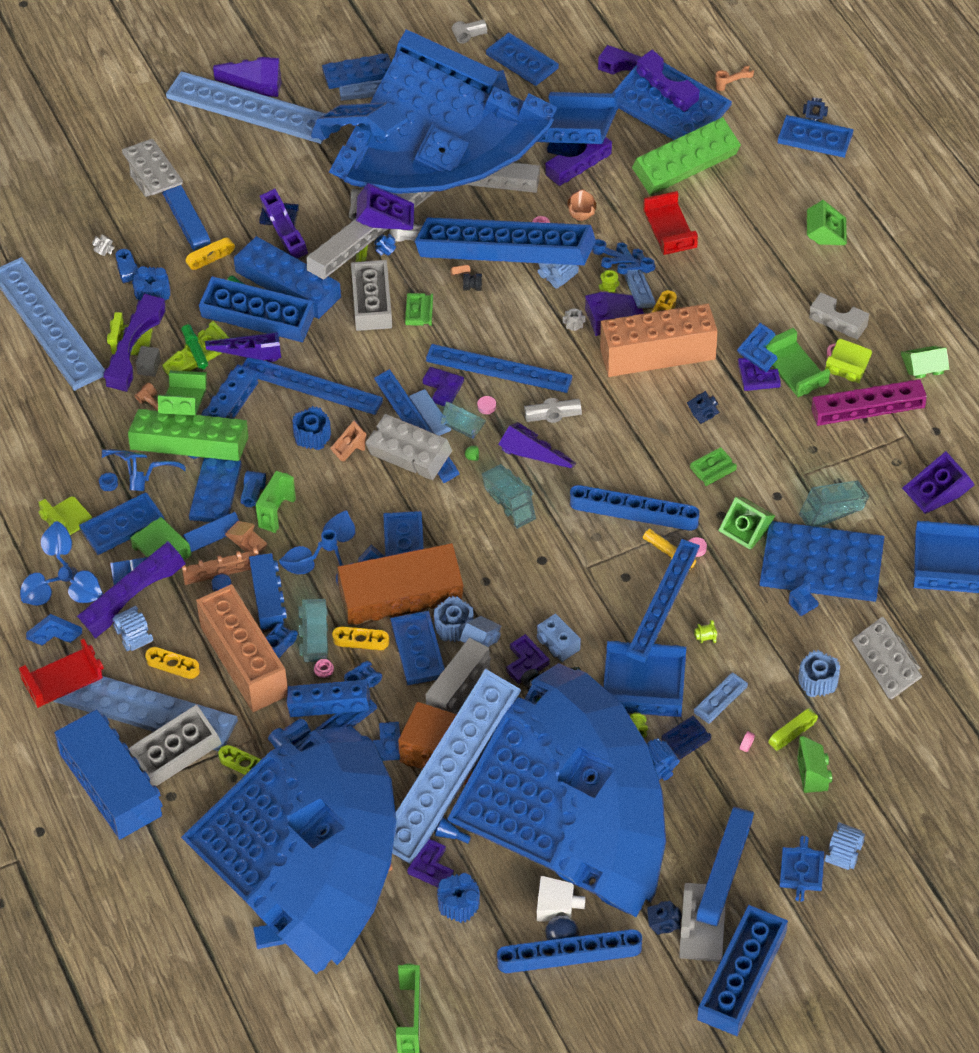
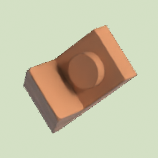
M353 421L330 449L341 461L345 462L356 448L362 451L365 450L366 432L356 421Z
M237 521L225 533L229 539L245 552L253 551V547H257L259 554L267 546V542L253 532L255 525L252 523Z

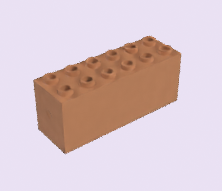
M709 303L601 321L600 350L608 377L716 360L718 330Z
M231 584L197 599L200 627L252 712L286 698L288 687L285 668L233 585Z

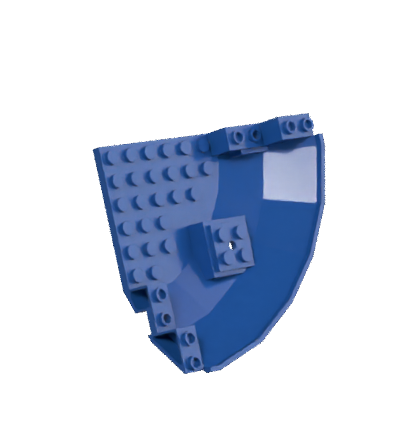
M398 50L370 103L389 102L407 117L408 122L403 124L402 128L392 131L390 136L384 138L373 136L370 124L364 125V123H360L358 126H355L346 145L342 146L329 173L354 186L365 187L369 183L387 192L396 194L444 191L479 181L519 160L550 129L554 121L552 118L558 107L528 93L525 101L496 87L493 88L489 95ZM511 103H515L517 106L513 107ZM439 148H444L445 152L441 153Z
M558 663L534 678L525 699L518 697L506 711L447 820L555 871L560 878L596 894L604 903L637 917L645 900L651 903L656 894L666 845L663 791L649 747L624 706L586 672L579 669L573 670ZM594 775L595 779L591 782L588 781L589 776ZM596 879V882L590 885V880Z
M352 726L314 730L309 733L311 736L298 749L288 742L271 750L181 837L315 974L324 970L331 960L338 965L346 957L374 913L391 866L396 828L392 779L373 741L367 736H362Z

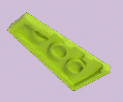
M214 321L209 324L205 331L202 330L198 333V342L207 362L222 354V352L206 350L205 341L229 338ZM185 344V348L182 351H177L162 365L164 372L168 376L170 370L191 371L198 367L187 344Z

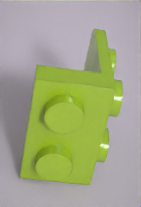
M115 312L114 319L110 321L111 333L107 335V343L111 346L112 354L116 353L118 342L122 341L124 330L129 326L124 325L121 312ZM152 328L137 340L131 355H138L141 346L150 347Z
M838 339L831 357L829 356L827 359L825 370L829 369L833 375H838L860 384L872 351L849 341Z
M73 496L54 507L46 499L39 502L40 517L49 526L59 521L66 527L70 535L80 530V524L92 519V516Z

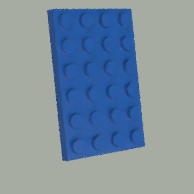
M664 63L662 71L666 78L677 82L689 80L700 90L699 101L685 112L677 108L669 98L664 97L656 87L651 86L648 80L641 77L637 73V65L612 93L616 94L619 109L672 140H676L720 119L732 105L731 100Z
M772 521L768 527L760 586L793 591L804 583L809 582L811 584L810 593L876 602L885 536Z

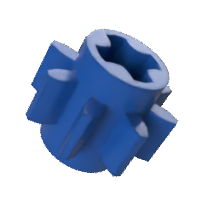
M381 234L374 242L376 245L375 251L380 256L383 254L389 256L396 249L395 238L390 234L387 236Z

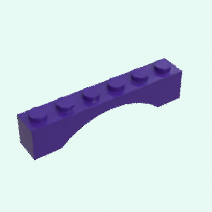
M144 294L142 300L138 301L136 312L131 315L130 324L124 330L123 339L118 342L117 351L111 357L110 366L104 371L106 387L125 392L128 391L134 379L133 367L130 362L133 346L146 331L160 324L166 311L165 299Z
M167 541L77 617L96 639L112 625L114 616L120 612L132 597L150 584L172 576L186 564L179 552Z

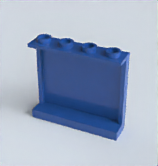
M550 92V104L558 108L552 118L554 121L550 129L537 142L603 144L618 110L616 94Z
M917 521L913 588L979 593V526Z
M607 641L603 688L615 697L628 713L682 717L686 647L654 644L644 663L626 656L631 643Z

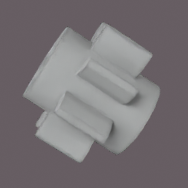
M103 234L100 238L96 236L92 242V245L95 246L93 250L102 256H105L106 253L111 254L115 248L112 245L113 240Z
M573 308L565 311L563 324H566V329L576 331L583 328L585 315H582V310Z

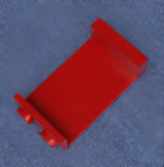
M678 191L644 198L643 211L663 255L697 248L698 234L696 230H690L678 204Z
M82 639L80 640L81 650L33 672H30L26 665L18 668L21 680L37 708L103 678L101 670L104 667L100 659L94 657L95 651L91 644L87 645L86 641Z

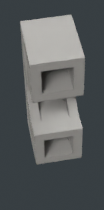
M820 293L810 306L809 319L858 340L868 326L869 313L852 307L847 313H839L836 311L837 299Z

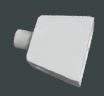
M541 876L537 921H550L559 915L571 918L572 908L585 909L586 897L574 896V884Z

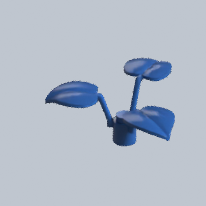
M104 449L101 452L102 458L115 454L125 461L127 460L130 475L129 490L145 491V481H149V475L154 467L168 465L179 467L186 471V467L179 462L157 461L150 464L146 476H144V472H137L136 458H147V455L118 449ZM130 458H132V460H133V471H132V466H131Z
M347 510L337 514L325 524L321 533L322 541L318 542L314 555L306 547H294L279 559L281 566L294 574H306L314 569L313 560L316 559L321 547L327 551L334 550L339 565L343 566L337 541L347 542L355 535V525ZM338 573L336 574V583H337V585H338Z
M59 521L54 522L42 535L41 547L47 555H56L57 559L63 564V567L59 569L58 577L46 581L42 573L30 574L21 586V601L34 606L47 603L52 595V589L48 583L60 580L72 583L68 589V594L74 601L79 603L96 601L103 595L98 579L90 571L78 572L76 568L70 567L61 558L60 554L66 555L70 552L72 539L62 523Z

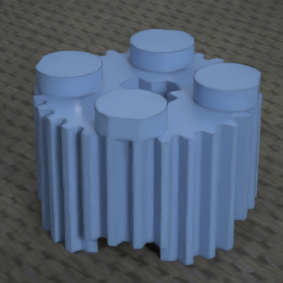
M538 263L540 277L543 279L547 278V281L549 280L554 288L564 285L579 271V266Z
M452 596V598L448 597V599L444 600V603L441 602V605L434 609L435 631L439 634V638L442 641H460L466 623L474 619L473 607L466 604V601L463 602L458 596L456 598Z
M137 606L114 616L113 627L117 635L121 634L122 644L126 651H133L153 641L152 634L148 635L147 621L141 612L138 613Z
M813 650V652H809L808 656H805V659L803 658L799 668L798 681L801 688L806 691V695L810 697L817 695L825 696V694L829 695V693L835 692L840 673V665L837 658H831V655L827 656V653L824 655L819 650L817 652Z
M838 822L837 830L839 832L834 831L829 845V853L831 855H826L825 862L847 870L850 868L854 870L858 859L856 851L857 849L861 851L865 834L862 833V830Z

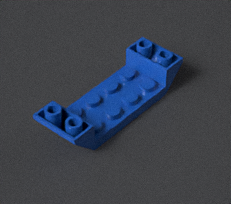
M389 102L339 105L317 119L311 137L312 139L319 138L324 140L329 138L331 133L340 131L342 126L347 124L355 126L364 123V125L370 124L373 136L384 138L390 136L392 131L402 128V125L408 122V119Z

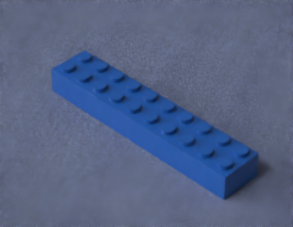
M428 217L415 240L420 257L561 265H585L596 242L591 225Z

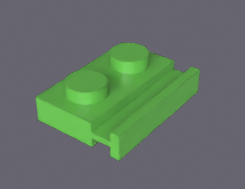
M407 293L406 325L424 326V324H429V326H432L433 294Z
M720 447L690 463V469L704 482L705 486H708L737 470V465L732 462V459Z

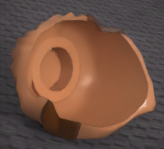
M585 189L578 190L568 199L567 208H569V214L572 218L584 221L595 214L597 203L593 195L586 192Z

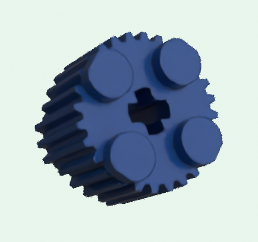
M145 266L138 268V273L134 275L132 281L136 299L138 301L142 300L144 294L165 300L169 299L171 292L166 270L164 268H147Z
M312 406L308 410L305 409L301 413H295L292 421L296 444L306 447V449L308 447L315 450L323 449L324 444L326 445L331 436L330 420L327 414L322 411L321 407L318 408L317 406Z
M659 738L653 741L650 740L647 744L659 780H668L673 776V768L679 764L680 760L666 741L661 742Z
M462 873L460 876L458 874L455 876L451 875V877L448 876L447 879L440 881L437 897L441 915L447 916V918L450 917L451 920L455 919V921L460 923L462 921L466 922V920L470 921L471 916L477 913L480 906V893L477 883L474 882V879L471 880V876L466 873Z

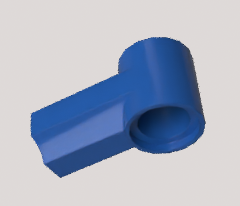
M246 471L244 489L240 499L241 504L250 508L256 506L260 492L265 488L266 473Z
M300 718L284 729L277 728L272 731L268 741L275 749L288 742L294 745L307 736L311 729L307 722Z

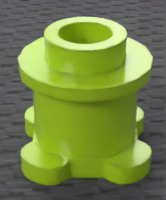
M613 270L604 271L600 276L602 284L599 285V289L615 293L616 288L620 285L618 274Z
M710 620L708 625L701 626L697 624V628L694 629V636L700 643L707 640L717 643V630L714 620Z
M641 713L631 714L630 717L642 737H647L646 731H648V726L645 725L647 721L646 716Z

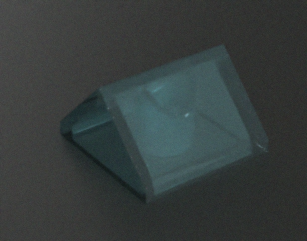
M446 402L441 424L474 439L486 423V420Z

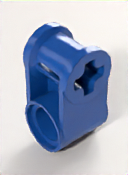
M120 249L116 252V260L119 274L124 284L133 281L134 275L138 273V267L130 250Z
M279 622L265 638L277 657L280 658L294 644L298 632L295 630L291 631L284 627L283 623Z
M370 661L363 662L344 676V681L367 680L369 688L377 685L382 679V674L375 671Z

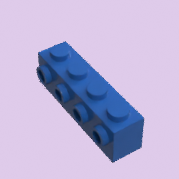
M237 364L234 370L230 371L227 380L221 384L218 393L211 398L209 406L202 411L201 415L234 419L258 384L257 371Z
M272 553L250 556L249 560L260 628L265 630L274 628L279 622L284 624L283 619L287 618L286 608L281 607V603H284L283 591L278 590L279 587H282L280 576H276V572H279L277 560L273 561Z
M356 680L288 686L287 707L290 717L370 711L368 681Z

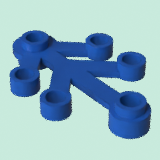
M595 239L596 242L592 248L594 254L601 255L605 253L615 257H603L601 260L602 267L610 268L612 264H618L617 272L619 274H627L628 270L640 269L644 273H650L655 270L654 260L645 257L641 249H633L631 255L625 243H617L616 251L606 248L604 240Z

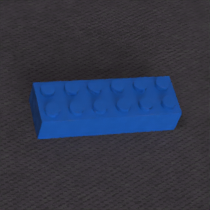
M407 29L399 40L395 52L396 55L399 50L489 95L495 87L500 73Z
M257 236L234 257L236 273L266 290L313 301L315 308L314 317L318 319L341 298L340 283L329 276L324 280L307 271V264Z
M213 276L199 304L203 318L267 334L278 332L279 337L304 342L315 316L313 301Z
M748 905L698 1007V1021L738 1036L786 935L788 920Z

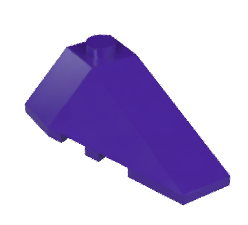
M259 57L254 61H248L247 59L243 60L242 63L235 64L230 62L213 66L214 79L216 81L264 96H279L282 84L279 58Z
M278 332L205 341L206 350L267 360L268 362H275L281 358Z
M519 422L509 425L498 444L502 447V451L509 455L514 454L567 468H573L576 465L575 461L557 449L553 451L549 442L538 440V434Z

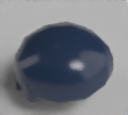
M559 915L552 918L545 929L547 940L579 936L577 924L568 916Z

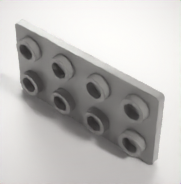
M154 139L122 149V154L129 162L130 176L145 197L183 184V180Z
M884 617L878 619L852 639L889 699L892 700L922 678L919 672L921 667L903 639L892 630Z
M685 883L679 957L681 959L721 962L725 906L718 926L696 921L698 909L707 884Z

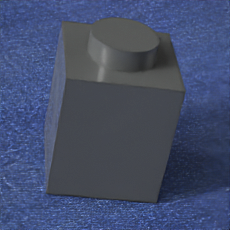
M141 346L136 360V368L139 375L156 376L161 362L159 348Z

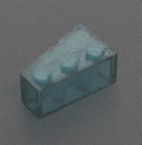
M500 464L482 473L485 489L497 504L501 503L505 507L504 513L507 517L510 515L513 517L514 526L517 529L536 519L531 488L528 485L526 486L519 477L514 476L510 469H506Z
M858 480L813 487L799 515L807 526L820 527L863 510L870 496Z
M326 599L302 600V606H299V618H302L303 625H299V637H303V644H299L300 656H303L304 662H317L320 659H328V609Z

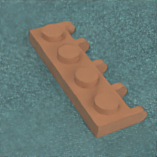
M253 547V551L244 553L236 551V555L222 558L220 555L217 556L216 560H209L204 563L202 560H199L198 564L187 567L184 565L181 567L184 584L188 585L213 579L219 574L230 575L251 570L249 557L259 555L258 549Z

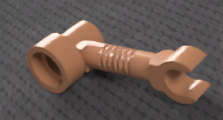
M745 66L740 72L730 76L727 71L719 70L715 75V88L718 91H724L728 83L741 78H752L754 70L749 71L750 66Z
M147 382L142 386V390L135 395V398L141 404L145 401L158 411V401L153 398L157 391L151 383Z

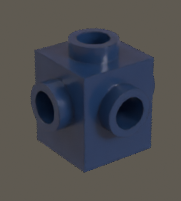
M812 97V101L808 100L807 104H804L803 114H806L805 118L819 122V119L823 120V117H827L828 106H825V102H822L821 98ZM814 107L819 108V112L817 114L813 113L812 111Z
M706 391L696 395L695 398L687 402L693 416L700 424L720 413L717 405H719L714 395L710 396Z
M662 901L657 905L647 907L649 927L657 935L671 933L673 930L681 928V910L671 901Z

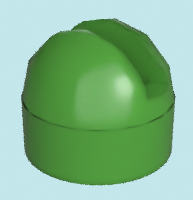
M478 446L467 447L464 455L468 460L478 461Z

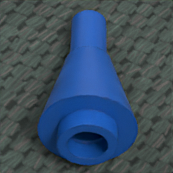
M444 817L434 830L437 837L458 839L467 844L471 839V836L460 832L458 828Z

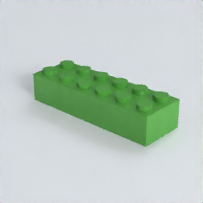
M722 117L636 158L632 169L651 196L736 155L741 144Z
M138 409L128 431L130 450L239 461L248 440L247 420L202 415L158 413V411Z

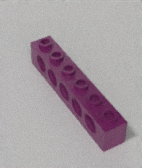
M921 379L812 397L811 410L817 426L925 408L927 395Z

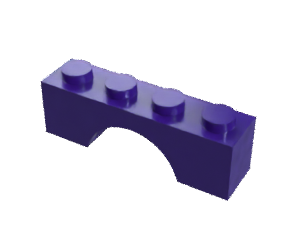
M607 45L598 57V70L612 75L620 71H632L641 56Z
M650 50L637 60V73L648 80L651 86L656 87L664 97L669 98L677 108L685 112L699 101L700 90L689 80L677 82L666 78L662 73L664 59L655 51Z
M605 137L603 144L585 143V151L575 157L557 155L545 163V175L558 186L569 182L570 179L596 165L604 158L609 157L612 154V141Z
M273 189L260 195L262 207L287 253L296 259L308 254L306 243L300 232L294 227L277 190Z

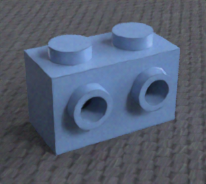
M556 613L537 625L538 641L541 644H545L549 648L550 653L561 662L580 650L581 638Z
M479 616L466 623L460 641L465 643L471 638L489 647L498 642L501 636L499 632L501 625Z

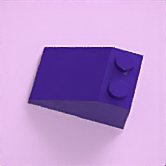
M367 183L357 196L356 221L371 228L412 230L414 225V203Z
M609 292L585 295V311L595 336L601 335V321L644 314L643 309L637 307L632 295Z
M945 451L902 489L924 514H927L960 498L975 484Z

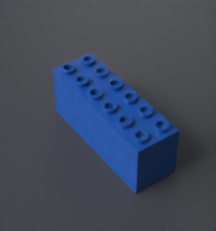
M96 709L54 733L60 756L120 840L160 818L163 805L159 799L161 795L158 788L150 784V778L145 771L142 772L140 770L138 760L130 756L127 745L119 741L120 737L117 731L109 727L110 723L104 714L101 715Z

